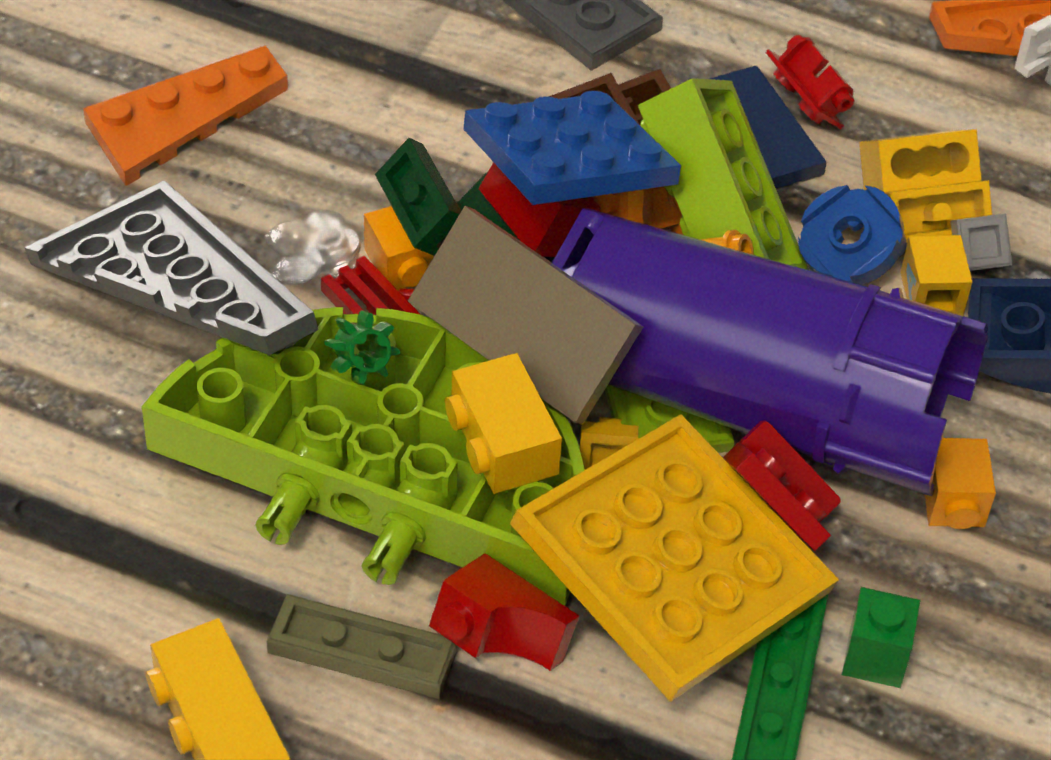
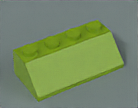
M691 78L638 105L643 117L641 127L681 165L678 184L664 187L672 197H675L682 214L680 227L683 235L695 239L723 237L726 231L737 230L740 234H747L750 237L754 255L809 270L800 252L798 242L732 81Z

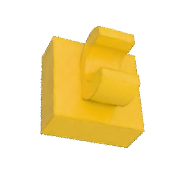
M599 417V422L585 421L581 427L580 452L584 469H588L637 440L639 426L621 424L622 419Z

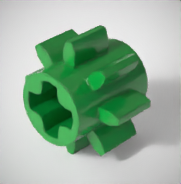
M360 310L357 323H350L338 317L336 322L340 329L336 333L335 338L324 341V345L334 349L338 357L331 364V369L338 373H343L352 367V381L362 385L367 380V372H376L387 377L389 374L385 367L391 356L400 354V350L391 346L387 338L394 330V326L387 322H381L373 328V314L364 310ZM366 339L370 341L369 351L363 350L358 355L354 354L356 344H363Z

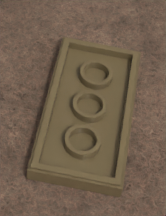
M464 206L408 300L409 303L488 360L518 353L540 397L570 420L583 424L643 329V326L478 211Z

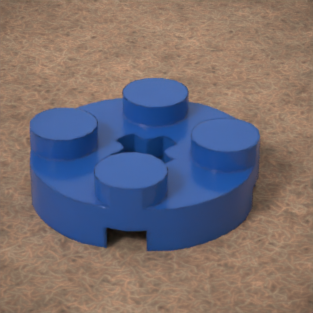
M848 185L839 186L817 197L804 212L801 220L803 224L801 239L798 237L800 252L809 269L816 273L859 285L867 284L884 275L895 264L898 257L905 252L907 246L904 235V223L893 200L883 191L866 185L867 190H850ZM848 227L853 231L861 228L864 229L858 241L852 244H842L844 241L843 230Z

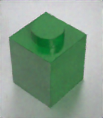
M861 587L850 627L842 675L901 688L913 648L920 600Z

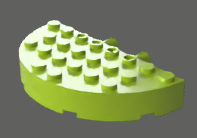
M331 307L312 310L319 330L300 339L295 345L279 350L271 355L222 337L215 341L216 349L194 363L188 359L178 366L157 386L141 406L147 450L273 496L264 513L257 519L255 524L259 534L270 542L277 529H279L280 533L275 539L276 544L284 545L288 543L294 529L308 509L379 536L369 555L365 557L362 563L364 573L375 582H377L383 569H386L387 571L382 578V584H394L412 549L462 568L486 553L564 606L566 605L571 591L510 525V522L517 509L585 470L579 444L571 425L564 414L542 399L562 437L559 475L493 494L484 474L477 475L473 471L466 450L467 439L462 429L455 431L452 428L445 408V398L451 396L452 371L489 360L430 317L394 309L376 308V315H373V328L381 322L392 324L394 330L387 338L391 346L400 350V354L391 356L385 367L389 374L387 377L376 372H367V380L364 385L352 381V367L343 373H338L330 367L338 357L334 349L324 345V341L334 339L340 329L337 326L336 319L340 317L350 323H357L358 314H343V307ZM366 339L365 343L356 344L354 354L358 355L363 350L369 351L370 341Z

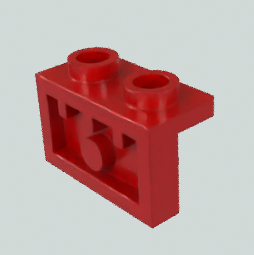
M766 420L760 421L723 458L790 529L815 552L831 536L820 522L840 504L841 499Z

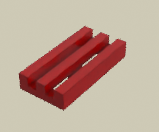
M365 255L356 260L355 268L351 269L348 265L339 268L338 277L333 278L328 274L321 278V291L336 307H343V314H359L360 310H363L345 291L347 288H350L366 305L367 311L373 315H376V308L420 314Z

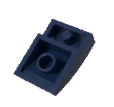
M972 278L968 318L988 324V342L985 347L980 372L1017 386L1051 393V279Z

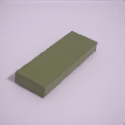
M289 594L285 597L267 639V653L436 699H440L457 652V645L440 634Z

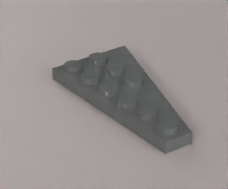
M165 180L24 247L30 264L268 355L289 348L300 339L319 330L314 312Z

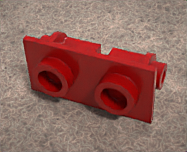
M802 35L793 36L787 42V50L781 56L768 49L765 53L777 66V69L773 72L774 76L785 88L792 93L797 91L803 98L798 103L801 110L817 124L826 120L837 128L842 129L844 125L836 115L839 112L849 110L853 106L855 101L853 98L854 91L831 65L817 76L829 61L812 39Z

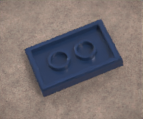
M757 65L709 78L732 81L776 189L825 174L827 161Z

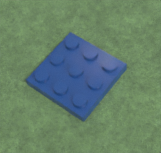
M587 91L578 97L562 99L539 97L534 102L512 105L495 102L488 104L486 108L465 110L464 131L532 205L677 185L679 182L681 165L607 93Z

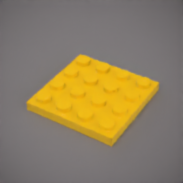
M682 414L517 509L510 522V525L670 702L829 594L839 581L832 571Z

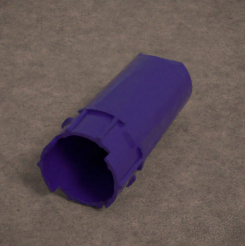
M582 208L552 264L643 326V329L608 385L746 434L760 421L766 420L797 452L811 456L814 461L823 464H834L833 469L838 475L850 469L929 496L933 495L934 484H932V479L935 471L934 468L948 420L941 416L948 395L968 401L972 399L985 347L988 342L987 323L903 297L901 288H894L889 294L880 291L881 287L870 284L868 287L589 208Z

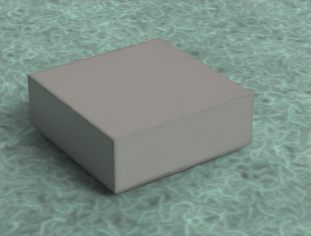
M1006 213L950 220L952 235H961L969 270L1012 265Z

